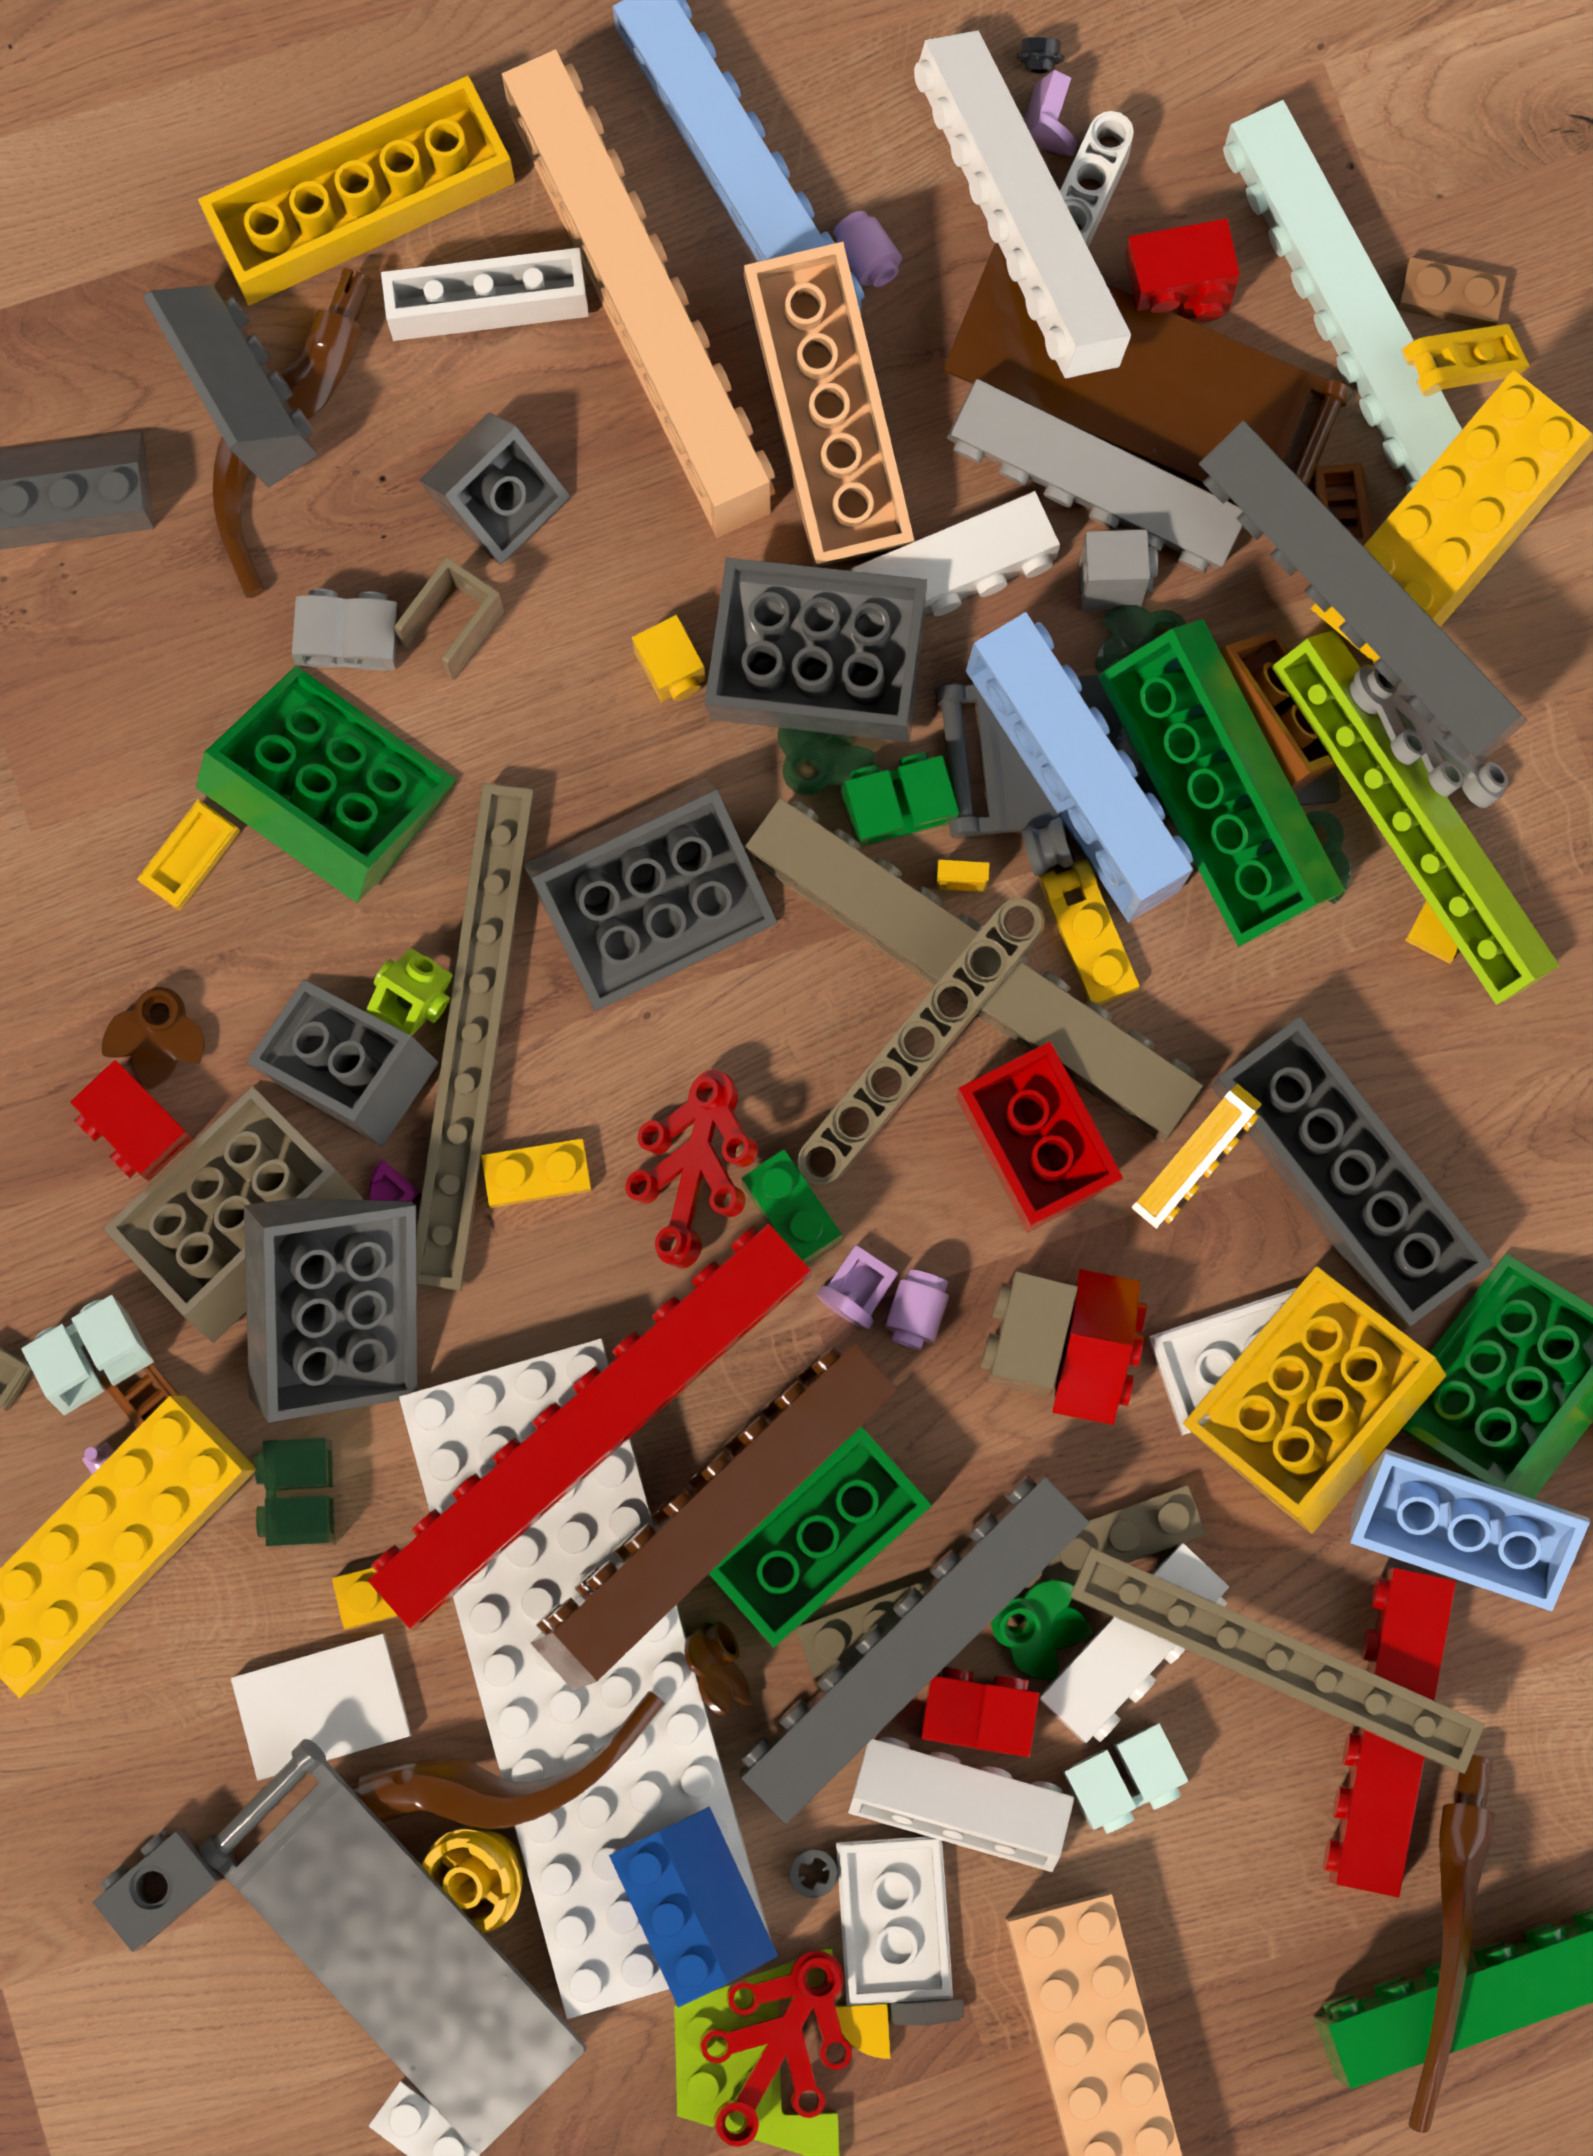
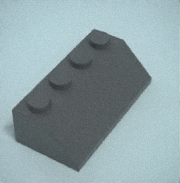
M213 285L152 290L143 296L227 446L268 488L318 456L309 440V437L315 434L314 429L299 408L294 411L291 409L287 399L293 396L292 391L277 370L272 373L269 371L265 362L271 359V355L255 333L250 336L248 335L244 325L250 322L234 296L226 300Z
M141 431L0 450V550L154 529L144 438Z

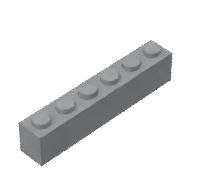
M978 379L972 383L946 438L956 443L953 451L962 457L976 463H981L983 457L1001 465L998 473L1011 481L1026 485L1028 479L1046 487L1043 495L1054 502L1071 507L1073 501L1091 509L1088 517L1106 527L1116 529L1118 523L1132 530H1147L1148 546H1156L1157 551H1161L1163 545L1181 553L1178 559L1179 562L1202 573H1206L1208 567L1214 570L1223 567L1242 528V524L1236 519L1243 512L1239 507L1227 501L1223 504L1215 495Z

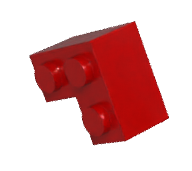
M1228 218L1129 236L1125 260L1137 311L1151 309L1153 313H1164L1178 307L1179 316L1186 319L1194 318L1196 322L1213 321L1223 316L1225 312H1229L1240 272Z
M1079 1269L1075 1285L1078 1288L1056 1380L1052 1413L1114 1425L1118 1406L1129 1405L1134 1376L1128 1375L1127 1370L1129 1365L1139 1366L1144 1336L1135 1333L1142 1334L1147 1312V1303L1138 1302L1141 1281Z
M944 1667L941 1677L935 1676L929 1682L920 1739L1030 1758L1040 1693L1028 1691L1029 1680L997 1675L994 1677L993 1685L972 1682L974 1675L972 1671Z

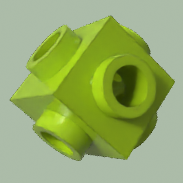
M410 948L396 962L389 959L381 967L373 983L377 987L365 1012L412 1036L427 1020L435 1023L445 1011L450 1001V997L445 992L453 974L437 965L431 958Z

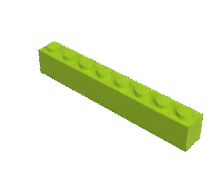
M1336 630L1307 638L1275 663L1272 669L1496 1006L1523 992L1560 967L1447 796L1440 795L1431 786L1428 778L1429 773L1421 757L1411 765H1406L1399 761L1391 749V740L1379 714L1372 715L1366 713L1353 700L1350 693V684L1354 680L1355 673L1360 669V666Z

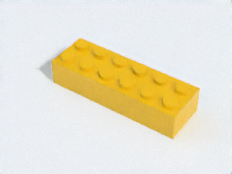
M467 75L203 196L198 201L247 305L250 306L515 184L511 159L473 83Z
M1513 369L1367 541L1364 547L1435 623L1441 627L1593 450V434ZM1316 603L1311 607L1313 612L1353 644L1339 629V626L1345 619L1333 607L1327 612H1324ZM1367 643L1359 649L1373 662L1380 658Z
M186 1395L169 1396L0 1568V1679L19 1699L39 1693L257 1470Z

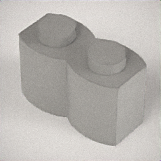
M312 589L308 592V595L296 596L292 657L295 664L316 668L347 667L359 670H396L398 636L395 631V625L399 621L400 613L397 602L390 601L388 595L380 592L359 593V598L343 599L339 598V594L333 590Z

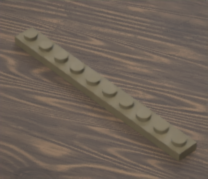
M483 783L416 1232V1286L460 1292L463 1290L482 1159L481 1155L485 1139L524 871L523 864H525L535 795L533 789Z

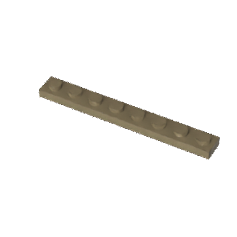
M1189 1486L1178 1488L1089 1521L1090 1523L1017 1596H1024L1036 1583L1044 1580L1059 1579L1075 1583L1091 1547L1125 1563H1130L1206 1535ZM934 1578L799 1626L796 1631L813 1678L825 1674L837 1662H840L845 1667L859 1653L854 1647L858 1640L876 1624L883 1629L897 1615L892 1608L898 1600L913 1587L922 1591Z
M1092 1547L1087 1553L1069 1595L1070 1598L1462 1774H1465L1485 1726L1480 1721Z

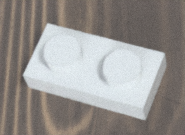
M403 2079L369 2125L371 2129L407 2156H480L467 2144L429 2100Z

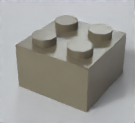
M1021 1272L1015 1273L1010 1284L1001 1283L992 1318L1001 1320L998 1335L989 1333L980 1365L981 1369L989 1370L986 1383L1045 1398L1049 1396L1054 1389L1077 1286Z

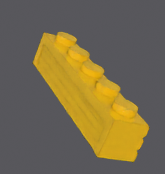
M1237 1083L1132 1208L1156 1229L1163 1221L1169 1224L1181 1211L1176 1205L1184 1197L1189 1201L1201 1187L1196 1183L1202 1175L1208 1178L1220 1165L1216 1160L1220 1153L1223 1151L1228 1155L1240 1141L1236 1134L1242 1128L1248 1131L1260 1116L1255 1112L1262 1104Z

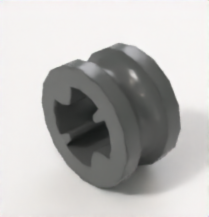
M816 1848L807 1849L798 1854L792 1862L790 1870L791 1882L795 1889L802 1895L811 1898L821 1897L830 1892L836 1884L838 1875L836 1863L831 1855L824 1850ZM814 1858H820L827 1864L823 1867V1871L829 1870V1879L826 1883L817 1881L813 1888H809L801 1882L805 1879V1875H798L799 1867L802 1863L810 1865Z

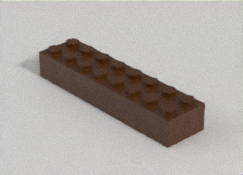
M856 1343L841 1352L833 1346L822 1356L818 1355L797 1375L803 1382L802 1384L796 1381L786 1391L784 1389L780 1391L760 1410L766 1416L765 1419L760 1416L750 1425L746 1424L724 1444L730 1453L726 1454L723 1451L715 1459H709L687 1480L693 1487L690 1491L684 1488L676 1496L671 1495L650 1515L656 1522L652 1527L646 1524L638 1532L635 1530L612 1551L618 1558L617 1561L612 1563L609 1560L602 1567L599 1568L597 1566L575 1586L574 1589L580 1594L575 1601L570 1597L562 1605L558 1603L538 1621L536 1626L540 1629L541 1633L530 1644L573 1691L595 1683L605 1675L898 1390Z

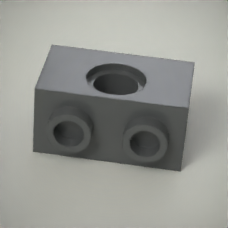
M166 1829L141 1848L140 1851L144 1854L145 1858L129 1871L125 1865H122L99 1884L104 1893L94 1900L93 1904L132 1952L144 1948L224 1880L217 1869L212 1868L202 1859L199 1854V1847L185 1830L176 1831L172 1835ZM151 1871L161 1873L167 1881L168 1890L161 1901L151 1900L144 1892L143 1883Z

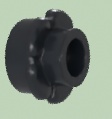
M1045 37L1022 39L1021 53L1016 54L1017 60L1025 63V71L1030 73H1051L1056 64L1065 60V56L1060 54L1061 41Z

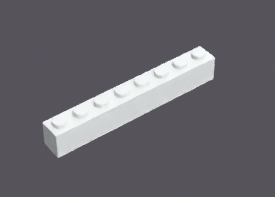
M979 30L925 40L920 60L914 68L917 88L920 92L925 93L932 107L934 122L938 129H943L951 146L952 159L956 166L962 168L969 182L971 198L976 205H980L988 221L990 237L995 243H999L1006 258L1008 273L1013 281L1018 282L1025 296L1027 312L1032 320L1037 321L1045 337V346L1049 357L1052 360H1056L1064 378L1120 367L1131 333Z

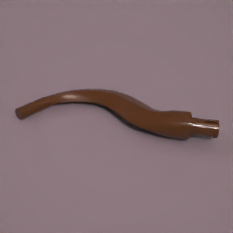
M342 269L341 278L329 309L317 311L300 356L289 367L280 372V375L293 393V396L287 399L288 404L293 411L299 408L308 420L314 417L327 404L352 360L363 332V327L356 321L373 281L370 277L358 271L353 276L354 272L352 269ZM221 437L213 473L214 511L222 542L245 597L253 598L262 594L264 588L245 545L241 530L242 496L249 468L229 449L225 440Z
M648 1691L604 1747L566 1771L535 1782H512L497 1777L470 1761L449 1758L419 1760L360 1775L359 1785L351 1789L381 1822L399 1818L416 1811H427L471 1827L486 1829L509 1828L533 1821L555 1811L595 1784L630 1749L665 1704L657 1695Z
M1472 1755L1465 1774L1459 1773L1454 1803L1443 1805L1439 1832L1443 1918L1441 1968L1427 2053L1408 2123L1412 2130L1419 2133H1426L1430 2130L1448 2062L1467 1972L1478 1885L1491 1845L1495 1814L1486 1809L1493 1761L1477 1755Z

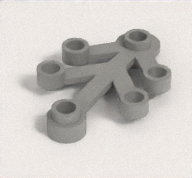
M1364 665L1355 673L1354 680L1350 684V693L1355 703L1366 713L1372 715L1379 714L1391 740V749L1399 761L1406 765H1411L1420 757L1422 758L1429 773V782L1437 793L1442 796H1449L1462 786L1468 799L1481 808L1489 807L1504 795L1505 788L1508 786V778L1504 770L1494 762L1479 764L1471 756H1468L1463 761L1443 740L1445 734L1441 731L1449 732V730L1436 717L1428 723L1412 706L1403 700L1410 699L1414 693L1402 680L1393 686L1373 665ZM1402 722L1407 726L1408 729H1404ZM1440 754L1448 761H1443Z

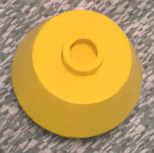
M460 1829L443 1835L432 1845L422 1867L483 1933L493 1931L504 1925L512 1917L518 1906L525 1876L522 1856L513 1842L495 1831Z

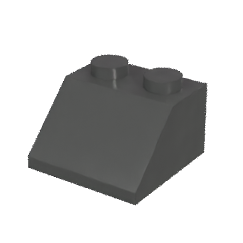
M490 412L419 480L443 512L500 565L571 497L519 429Z

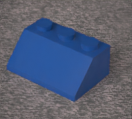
M710 1806L609 1855L678 2008L729 1984L778 1957Z

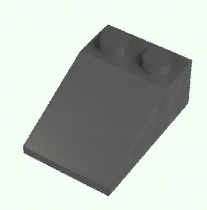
M304 979L246 1062L250 1067L336 1122L380 1147L384 1145L439 1064L411 1035Z

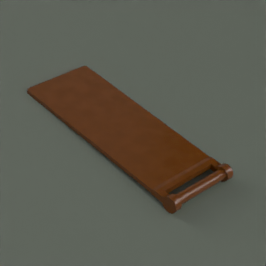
M999 243L994 244L943 369L946 373L971 384L976 379L985 382L1115 447L1204 485L1203 481L1209 474L1199 463L1243 420L1283 461L1309 393H1313L1319 396L1322 401L1294 469V473L1309 488L1339 409L1347 405L1352 390L1349 386L1340 381L1327 380L1309 371L1295 367L1173 312L1153 313L1151 309L1137 311L1132 294L1107 283L1106 285L1131 333L1120 367L1064 378L1056 360H1052L1047 353L1045 337L1037 321L1032 320L1027 312L1026 299L1018 282L1013 281L1008 273L1006 258Z

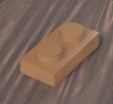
M1410 257L1406 266L1397 310L1482 328L1496 326L1507 277Z

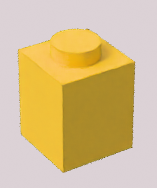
M677 615L632 637L634 653L661 703L670 698H673L674 701H681L700 689L701 686L699 684L706 680L704 665Z

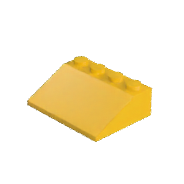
M1316 1266L1182 1424L1269 1500L1313 1534L1446 1377V1374L1432 1354ZM1211 1415L1205 1425L1201 1426L1199 1424L1205 1416Z

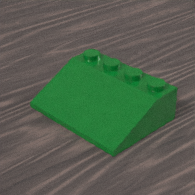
M296 665L204 751L195 788L358 903L387 874L454 787L457 779Z
M1506 1253L1431 1350L1430 1354L1437 1359L1446 1377L1408 1420L1401 1431L1455 1473L1534 1499L1593 1422V1306Z

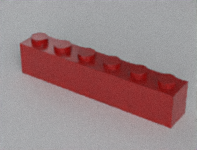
M1398 1568L1386 1569L1384 1578H1376L1371 1599V1608L1379 1609L1375 1630L1367 1629L1362 1647V1660L1369 1661L1368 1672L1435 1701L1456 1586L1455 1580ZM1357 1727L1356 1734L1348 1733L1345 1741L1342 1763L1343 1765L1350 1766L1346 1787L1338 1786L1336 1791L1333 1817L1339 1818L1340 1823L1337 1839H1329L1327 1842L1323 1870L1330 1872V1883L1399 1898L1425 1757Z

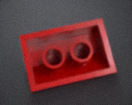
M1051 1041L958 1088L956 1099L1027 1233L1074 1210L1123 1180V1176Z

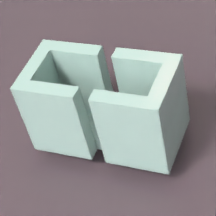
M113 1295L87 1304L78 1315L71 1318L73 1324L65 1328L61 1324L47 1328L40 1332L33 1342L21 1348L46 1398L63 1415L68 1414L105 1392L82 1348L83 1345L87 1348L96 1368L99 1371L104 1369L113 1386L154 1362L129 1313Z
M1154 1723L1113 1744L1137 1792L1130 1796L1108 1750L1103 1749L1062 1770L1091 1829L1095 1830L1103 1826L1106 1834L1111 1833L1134 1821L1135 1819L1131 1811L1150 1802L1153 1810L1182 1796L1178 1787L1189 1781L1160 1723Z

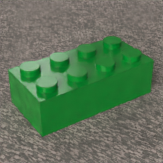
M861 1426L736 1546L709 1575L775 1649L921 1518L932 1505Z

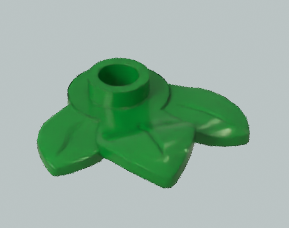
M1049 1579L1036 1583L1024 1596H1016L990 1622L994 1636L1001 1644L1011 1648L1013 1661L1022 1672L1035 1678L1054 1680L1058 1673L1056 1649L1077 1644L1093 1635V1631L1082 1613L1069 1606L1072 1600L1069 1595L1074 1584L1059 1579ZM1019 1613L1024 1615V1620L1020 1625L1009 1626L1007 1624L1009 1618Z

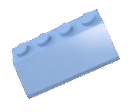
M1385 1449L1369 1470L1352 1512L1350 1543L1552 1612L1588 1529L1590 1518Z

